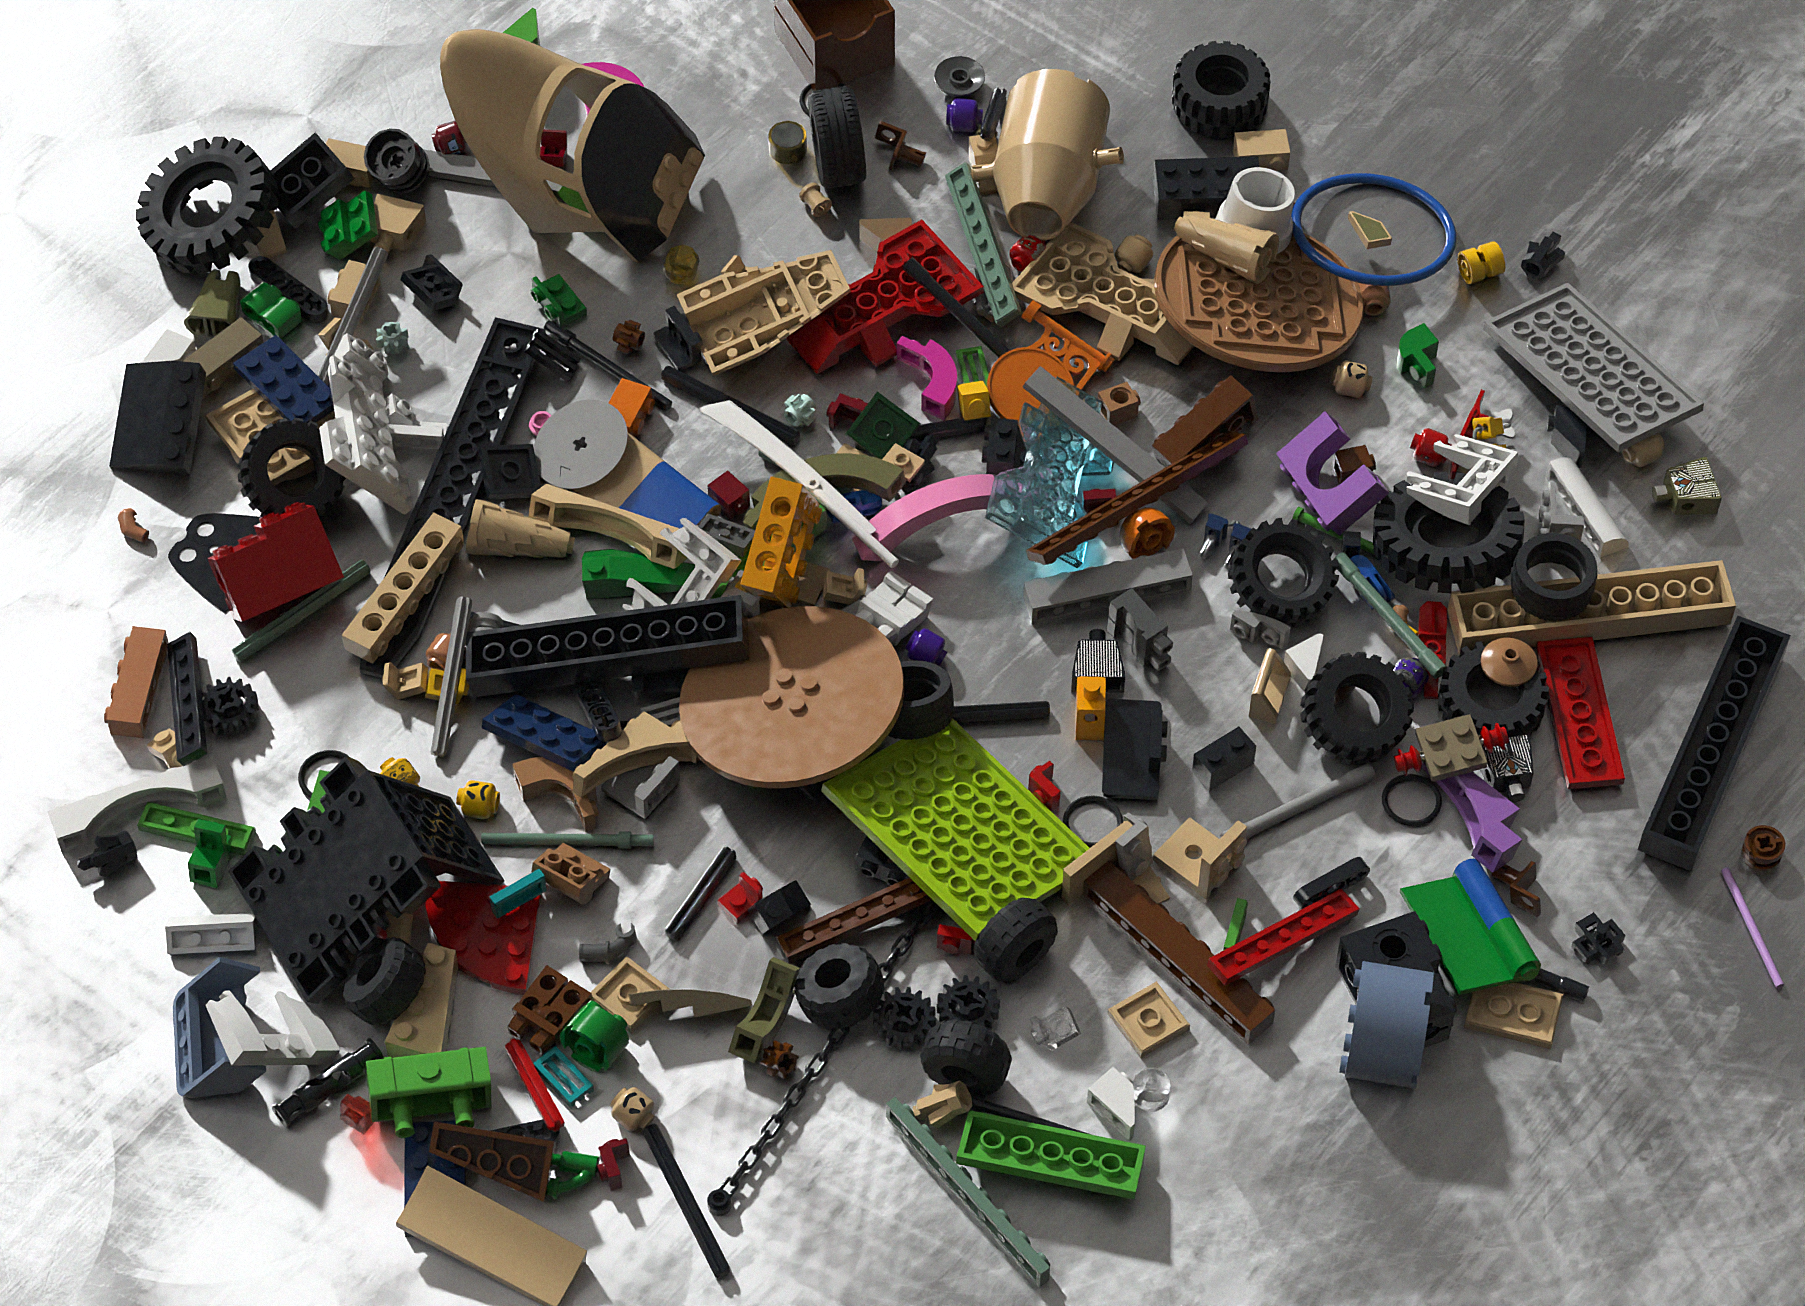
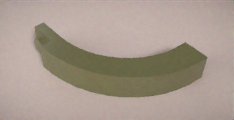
M836 453L804 460L834 488L864 490L878 495L888 502L895 497L906 483L903 469L890 462L867 455ZM784 470L772 476L798 483ZM770 478L751 495L754 509L751 508L745 514L744 527L756 530Z

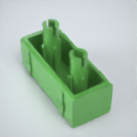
M486 1046L477 1048L464 1047L460 1048V1050L394 1058L390 1056L384 1057V1059L366 1061L367 1088L372 1122L394 1120L395 1135L399 1138H407L415 1133L412 1117L454 1112L456 1125L473 1128L475 1122L472 1110L492 1108L491 1078Z

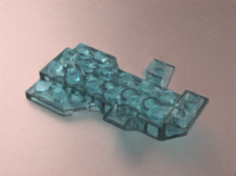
M1058 376L1056 377L1058 381L1100 414L1102 401ZM1025 402L1022 405L1018 422L1027 451L1023 467L1000 472L994 478L985 518L1035 545L1087 514L1077 498L1081 476L1110 475L1114 462L1093 444L1090 443L1088 445V440L1044 404L1041 403L1037 409ZM1088 540L1079 544L1076 550L1064 553L1058 558L1078 568L1083 564Z

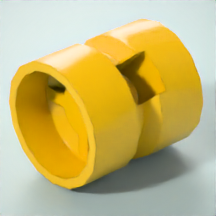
M1494 241L1482 244L1478 249L1470 248L1461 251L1457 255L1459 272L1467 284L1482 281L1485 276L1491 278L1505 272L1504 255L1499 245Z

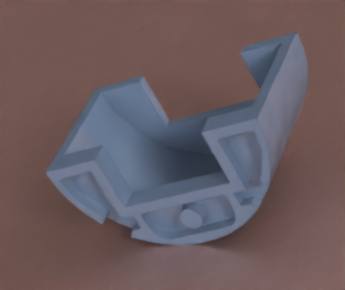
M1362 961L1361 970L1355 969L1353 987H1358L1356 1005L1350 1004L1348 1022L1353 1023L1352 1034L1346 1033L1343 1051L1348 1052V1056H1341L1339 1073L1345 1074V1078L1416 1089L1417 1076H1419L1425 1044L1434 972Z

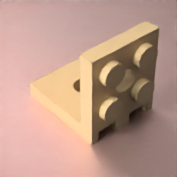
M1189 817L1153 854V861L1207 899L1210 896V891L1214 887H1219L1228 878V873L1233 868L1239 867L1245 858L1244 847L1247 843V826L1238 820L1219 839ZM1192 850L1197 851L1201 854V857L1190 859L1186 856V853Z

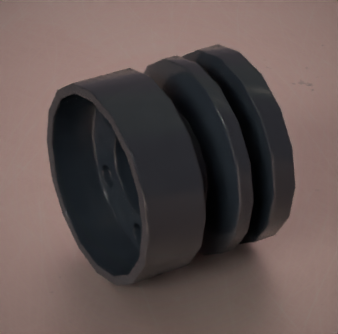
M389 128L379 131L371 137L365 147V167L388 190L400 194L415 191L426 180L430 168L428 155L413 138L402 130Z

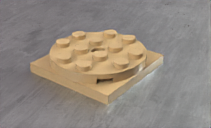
M254 389L205 415L208 424L229 448L237 464H239V460L244 453V448L259 431L268 424H274L278 420L283 419ZM331 412L316 422L318 424L317 428L319 429L327 421L336 419L335 412ZM283 448L275 452L267 466L269 478L274 486L284 480H294L316 469L312 460L305 453L293 448Z

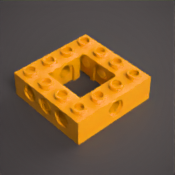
M770 476L740 585L751 595L758 597L760 602L789 608L792 603L797 602L799 596L798 580L800 576L803 577L807 567V561L804 560L807 550L812 549L815 537L812 534L814 523L818 524L820 521L822 508L819 507L820 503L803 484ZM791 545H795V546H796V552H795V554H794V547H791Z

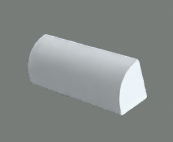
M1567 457L1550 461L1546 475L1549 482H1556V493L1571 516H1584L1583 534L1599 558L1628 548L1629 543L1575 462Z

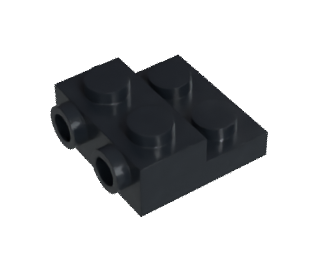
M991 418V425H985L984 441H989L988 447H983L982 463H987L986 474L1040 478L1045 428L1018 426V420Z

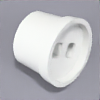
M1261 167L1245 169L1235 176L1227 199L1221 204L1215 219L1233 225L1238 223L1259 230L1277 233L1276 235L1279 236L1278 254L1289 245L1292 237L1293 220L1291 215L1295 197L1294 187L1284 175L1277 171Z

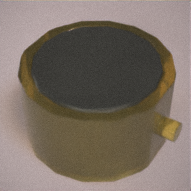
M783 121L776 123L770 129L768 146L769 154L773 160L782 164H792L801 161L805 157L807 152L806 130L802 125L793 121Z

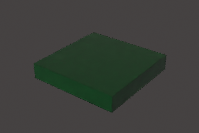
M877 391L846 432L845 436L873 457L883 459L895 443L904 447L907 440L911 438L921 423Z

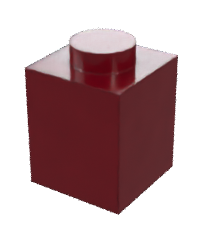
M728 470L707 485L708 495L721 505V513L729 520L743 514L750 506L749 489Z

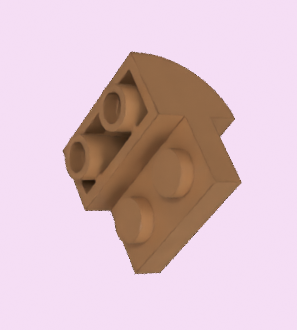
M562 843L557 849L552 850L548 848L533 862L531 872L540 869L545 875L546 885L584 905L592 900L593 891L609 878L611 869L573 847Z

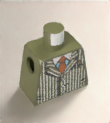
M1707 457L1668 468L1663 485L1652 487L1654 502L1668 500L1672 512L1676 515L1717 514L1722 499Z

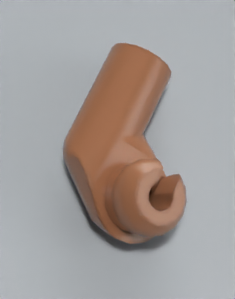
M132 508L122 509L117 517L121 533L145 543L149 537V531L136 526V518L134 516L137 514Z

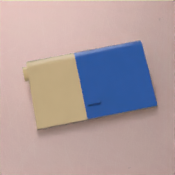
M628 432L626 447L617 465L597 482L585 487L572 489L579 495L679 529L684 527L680 521L682 518H686L698 526L707 514L718 517L722 509L718 502Z

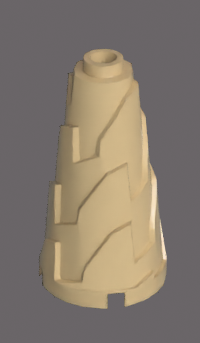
M1189 214L1179 217L1174 227V231L1177 232V236L1182 241L1213 258L1218 264L1235 271L1256 284L1261 283L1269 274L1271 269L1266 268L1269 261L1275 262L1279 248V236L1276 235L1277 233L1259 230L1238 223L1233 225L1220 220L1206 219Z
M479 499L475 500L465 553L516 557L518 555L535 558L566 557L567 553L572 554L575 538L570 537V532L551 526L548 522L526 517L520 512L499 507L497 504Z

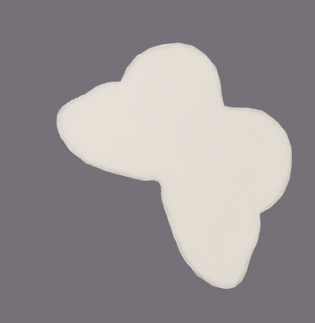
M1505 409L1501 412H1493L1489 417H1502V420L1511 419L1513 413L1511 409ZM1512 427L1504 429L1503 435L1514 437V429Z

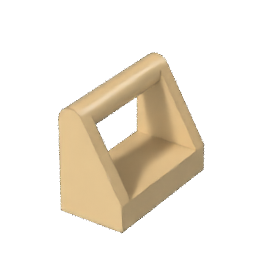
M1274 649L1266 650L1251 695L1249 717L1276 724L1291 679V672Z

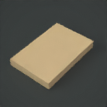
M1128 820L1116 827L1063 869L1061 899L1068 906L1083 895L1084 881L1106 862L1110 861L1116 867L1119 866L1115 840L1133 826Z
M1516 982L1472 992L1464 1028L1551 1049L1564 994Z

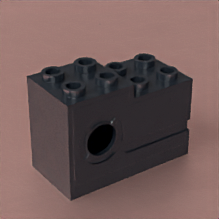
M1416 911L1340 937L1335 966L1355 1005L1357 1003L1358 987H1353L1355 969L1361 970L1362 961L1434 972L1424 1048L1449 1039L1454 1015L1457 1012L1456 1004L1451 996H1447L1444 990L1443 979L1438 970L1440 960H1442L1441 951L1437 944L1432 943L1429 938L1428 926L1424 920L1419 919Z

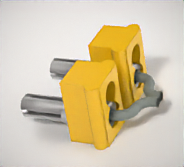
M1502 417L1474 418L1472 421L1474 430L1472 439L1496 438V435L1504 434V429L1511 427V424L1503 425L1504 423L1511 422V420H1502ZM1495 443V444H1492V445H1496V446L1503 447V448L1510 449V450H1511V449H1515V447H1514L1513 445H1511V446H1506V444H1502V445H1497L1496 443Z

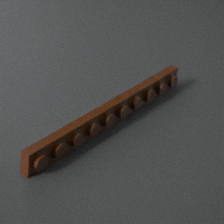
M1227 431L1028 548L1026 550L1028 560L1041 563L1042 565L1054 563L1064 553L1076 550L1079 544L1096 538L1098 533L1106 528L1116 526L1119 523L1118 521L1143 506L1158 501L1159 497L1165 493L1177 490L1180 484L1197 478L1202 471L1217 466L1219 461L1228 456L1237 454L1239 449L1248 445L1246 434Z

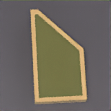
M1349 211L1348 220L1366 249L1391 245L1392 237L1381 221Z

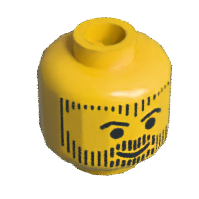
M391 757L380 766L382 770L380 774L419 786L420 775L406 758L395 760Z

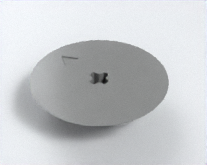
M589 399L573 402L556 411L541 427L534 443L535 458L540 476L548 483L566 489L585 487L606 476L617 465L626 447L627 426L622 414L607 402Z

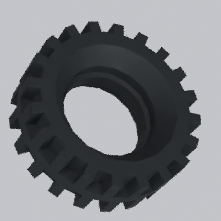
M1276 518L1270 525L1266 520L1261 522L1257 529L1253 527L1235 550L1236 552L1229 563L1232 565V568L1228 572V579H1233L1230 591L1232 594H1239L1240 598L1237 604L1240 608L1246 605L1250 612L1268 616L1284 624L1291 623L1292 628L1300 626L1302 621H1306V623L1312 621L1316 614H1319L1336 590L1334 586L1339 581V575L1335 574L1339 564L1338 560H1331V555L1334 552L1332 546L1325 548L1322 544L1325 537L1322 534L1315 537L1310 533L1313 528L1312 526L1307 524L1303 529L1297 527L1298 520L1291 519L1289 524L1286 525L1283 524L1282 518ZM1272 554L1290 557L1304 571L1306 578L1304 590L1294 597L1275 595L1264 586L1259 578L1258 567L1260 561Z
M1481 641L1475 643L1474 650L1470 651L1467 646L1461 648L1460 657L1453 655L1450 658L1449 666H1446L1443 670L1438 693V711H1443L1442 721L1470 714L1478 735H1480L1483 726H1486L1488 730H1493L1495 723H1498L1500 727H1505L1508 737L1530 734L1531 737L1533 729L1537 731L1540 727L1549 693V686H1545L1547 680L1546 673H1539L1540 663H1537L1536 673L1531 680L1523 685L1516 686L1520 698L1514 706L1503 710H1492L1483 708L1475 703L1469 696L1467 689L1468 684L1473 679L1485 675L1481 667V655L1485 647Z

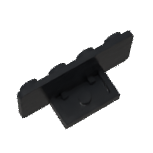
M1108 699L1106 701L1102 795L1104 797L1147 800L1158 798L1161 762H1166L1167 745H1162V738H1167L1168 721H1162L1163 710L1159 701Z

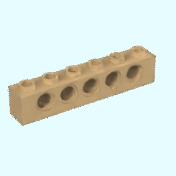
M435 513L430 516L343 632L342 639L345 650L372 664L378 656H382L385 653L389 641L394 635L400 633L404 621L409 614L412 615L416 611L423 595L431 591L435 579L440 573L443 574L446 571L449 560L462 549L464 539L460 525Z

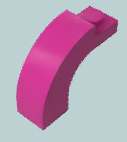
M902 336L897 342V360L921 370L931 380L921 394V410L945 421L951 413L957 397V370L952 357L941 345L931 339L926 346H923L916 340H910Z

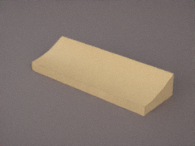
M429 1166L426 1167L413 1194L396 1221V1227L543 1306H560L586 1262L587 1250Z

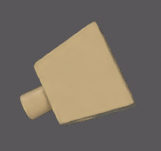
M377 194L374 210L378 235L372 238L371 241L375 243L374 248L380 247L388 253L391 248L407 249L426 223L424 205Z

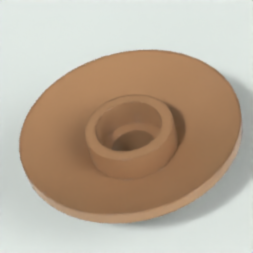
M1496 639L1484 648L1481 655V667L1485 675L1493 682L1502 686L1514 687L1523 685L1532 679L1537 670L1538 662L1535 652L1529 645L1518 639Z

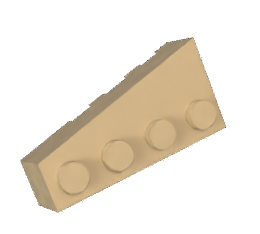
M432 943L427 944L422 955L426 968L424 983L417 997L412 1001L407 1010L393 1021L385 1040L388 1057L394 1058L447 1051L449 1026L452 1019V1005L459 969L456 950Z

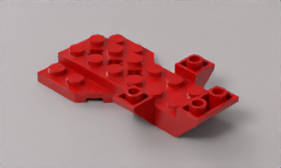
M921 219L880 242L873 272L852 284H848L851 290L850 293L789 335L787 341L816 374L838 363L839 355L860 344L861 351L877 367L897 355V349L887 330L888 327L911 314L942 317L949 313L935 297L902 269L912 257L961 305L983 294L984 286Z

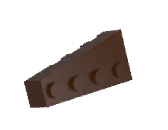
M1231 375L1225 381L1218 382L1207 397L1199 399L1189 413L1180 416L1171 429L1166 433L1160 434L1155 439L1154 444H1152L1155 457L1167 467L1227 431L1242 432L1240 426L1246 422L1253 424L1259 420L1253 394Z
M434 1122L429 1152L542 1202H546L556 1142Z

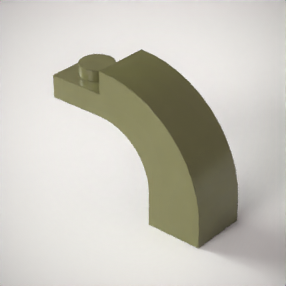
M775 957L769 960L757 999L746 1018L736 1026L728 1050L729 1053L754 1064L763 1056V1049L771 1046L790 1009L795 995L793 989L800 970L799 967Z

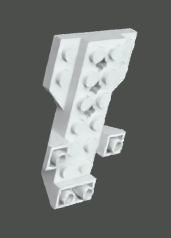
M346 333L342 337L335 355L329 358L328 375L336 419L327 421L319 428L325 465L406 515L412 510L411 493L407 481L408 476L395 458L389 424L412 426L414 424L413 408L407 400L400 399L394 394L384 399L382 381L389 376L385 356L381 352H375L369 348L361 339H356Z

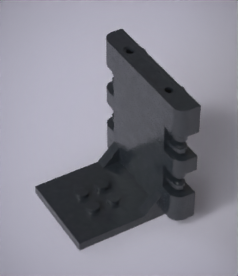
M347 756L319 782L326 792L320 798V803L325 809L323 813L315 806H312L308 811L293 807L279 821L286 831L280 838L286 848L284 851L275 844L268 850L253 846L228 871L307 1002L319 1004L347 977L345 969L351 964V961L345 951L348 949L356 957L362 952L373 953L388 937L385 930L391 926V923L385 913L389 911L397 919L403 913L412 915L441 887L436 876L447 873L487 886L501 885L505 881L451 797L370 771L358 760Z

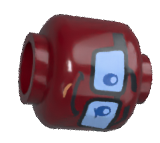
M456 121L436 126L435 133L432 134V141L436 151L444 155H458L467 151V142Z

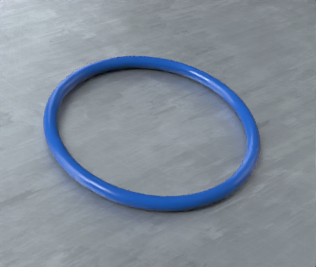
M1351 173L1324 179L1304 191L1292 209V233L1301 250L1309 259L1324 270L1357 283L1375 286H1398L1421 281L1441 270L1451 259L1456 247L1457 235L1455 225L1443 205L1421 188L1389 176L1371 173ZM1359 183L1387 186L1412 195L1430 207L1440 218L1444 226L1446 243L1443 252L1433 263L1415 272L1400 275L1361 273L1330 261L1312 247L1302 230V212L1314 196L1336 186Z

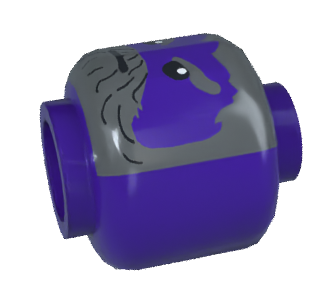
M1401 658L1393 669L1397 675L1402 673L1406 680L1403 682L1405 688H1411L1412 696L1409 699L1417 697L1429 679L1428 671L1417 658Z

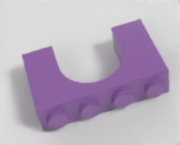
M1325 411L1276 454L1282 461L1279 465L1288 477L1292 476L1295 481L1292 482V485L1301 495H1306V505L1314 513L1318 512L1320 515L1317 519L1326 531L1332 529L1340 536L1388 495L1389 491L1378 476L1364 464L1337 487L1326 490L1320 489L1319 475L1324 463L1350 440L1339 422Z

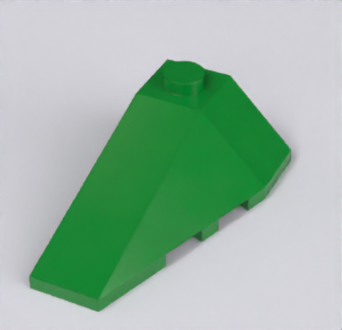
M616 549L585 551L582 557V582L586 599L632 596L635 589L626 587L629 578H633L653 594L677 592L682 588L694 570L695 564L683 562L673 569L650 561L644 554Z

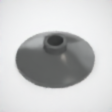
M955 56L943 60L937 66L934 80L942 92L951 96L964 97L972 95L981 89L985 81V72L976 60L964 56Z

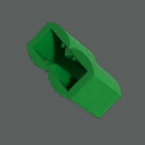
M262 282L240 300L244 315L255 324L261 326L271 336L277 335L281 339L302 322L299 304L293 299L289 300L282 296L281 291L275 285L270 286Z

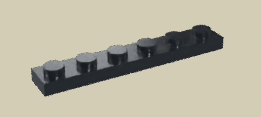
M190 631L167 644L177 761L182 766H186L207 754L197 638Z

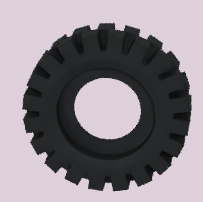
M224 136L213 137L211 144L206 138L193 141V153L186 145L174 151L178 162L174 164L166 157L158 165L164 173L163 176L151 173L145 182L151 191H141L137 201L142 207L136 209V221L140 224L137 228L141 237L145 240L144 242L167 266L172 269L177 268L183 273L191 274L193 269L199 274L210 273L212 262L219 270L231 265L229 253L231 252L240 260L249 253L243 243L248 241L257 246L264 237L257 227L269 229L274 220L273 215L269 211L277 210L279 199L274 193L278 192V187L270 169L248 144L245 146L242 141L234 138L228 141ZM213 180L226 183L230 187L232 197L229 208L219 220L211 225L200 228L191 227L184 223L181 217V210L183 211L191 199L189 194L195 188L201 190L213 184Z
M1434 472L1433 478L1457 485L1466 474L1457 472L1455 480L1449 481L1448 472ZM1405 480L1395 484L1393 492L1389 491V494L1380 503H1377L1373 523V545L1376 559L1381 560V566L1388 573L1396 571L1395 579L1405 584L1415 578V588L1428 591L1433 582L1438 583L1437 593L1449 594L1452 592V584H1457L1461 593L1475 591V581L1483 589L1495 585L1496 577L1504 580L1511 574V567H1513L1516 555L1523 545L1525 523L1523 511H1520V504L1514 497L1508 499L1509 492L1501 486L1492 489L1481 502V512L1471 522V525L1479 530L1477 538L1471 544L1460 548L1436 547L1421 538L1418 527L1433 521L1436 516L1444 515L1430 509L1408 495L1407 486H1413V484L1410 485ZM1444 516L1445 520H1454Z

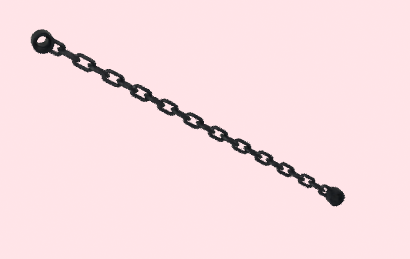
M933 900L920 906L912 918V926L907 933H903L897 938L891 947L892 953L886 962L879 964L880 970L883 967V971L887 972L883 977L884 983L893 971L892 965L898 957L904 956L913 944L914 934L919 928L924 927L934 915L936 903ZM925 909V912L929 914L922 922L918 916ZM904 938V941L908 942V944L900 952V948L896 947ZM849 1026L840 1029L844 1033L837 1042L833 1035L838 1029L831 1030L827 1036L826 1046L821 1053H816L805 1067L806 1074L799 1083L791 1086L783 1098V1106L777 1114L771 1115L761 1128V1136L755 1145L749 1146L738 1161L739 1167L733 1176L727 1177L718 1189L708 1195L707 1207L711 1214L724 1216L730 1211L732 1206L731 1197L739 1187V1179L745 1171L754 1167L762 1155L761 1148L768 1139L774 1138L784 1124V1116L790 1108H794L799 1104L806 1093L805 1087L811 1078L817 1077L828 1062L827 1056L834 1047L839 1046L849 1034ZM818 1058L819 1062H822V1064L814 1073V1068L810 1067ZM795 1088H797L796 1090L798 1093H800V1095L797 1097L795 1102L792 1103V1099L788 1098L795 1090ZM774 1119V1122L778 1125L770 1134V1130L766 1129ZM752 1150L753 1155L756 1156L748 1165V1162L744 1161V1159ZM729 1181L730 1186H734L730 1193L723 1190ZM717 1197H721L724 1199V1201L721 1203H717L714 1201V1199Z

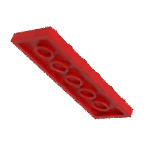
M1593 637L1537 641L1536 649L1541 672H1545L1547 676L1545 686H1549L1547 699L1567 789L1623 785L1625 781L1624 771Z

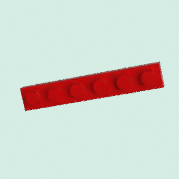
M1340 889L1210 957L1207 966L1226 986L1358 915L1360 908Z

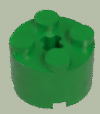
M589 1001L560 1034V1041L564 1049L567 1046L570 1047L573 1051L571 1057L581 1066L594 1072H599L601 1068H604V1071H606L629 1043V1036L626 1031L628 1024L620 1015H612L602 1009L597 1002Z

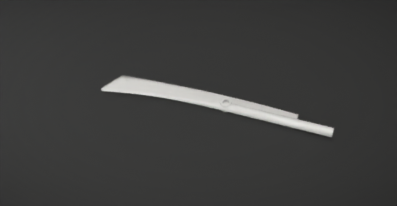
M730 400L699 408L701 413L742 437L775 462L799 484H803L814 498L889 567L894 568L898 564L899 560L872 536L877 529L809 464L749 414Z

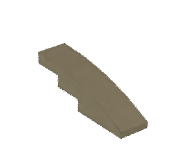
M660 989L628 994L630 1006L659 1001L662 1012L690 1006L692 1017L752 1006L750 999L721 992L694 989Z

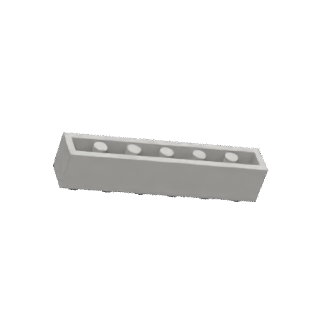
M1184 549L1167 550L1160 554L1143 555L1136 559L1122 562L1114 561L1098 567L1090 566L1074 572H1061L1050 577L1033 578L1030 581L1024 582L1023 599L1031 624L1109 608L1112 600L1131 588L1143 601L1191 591L1193 574Z

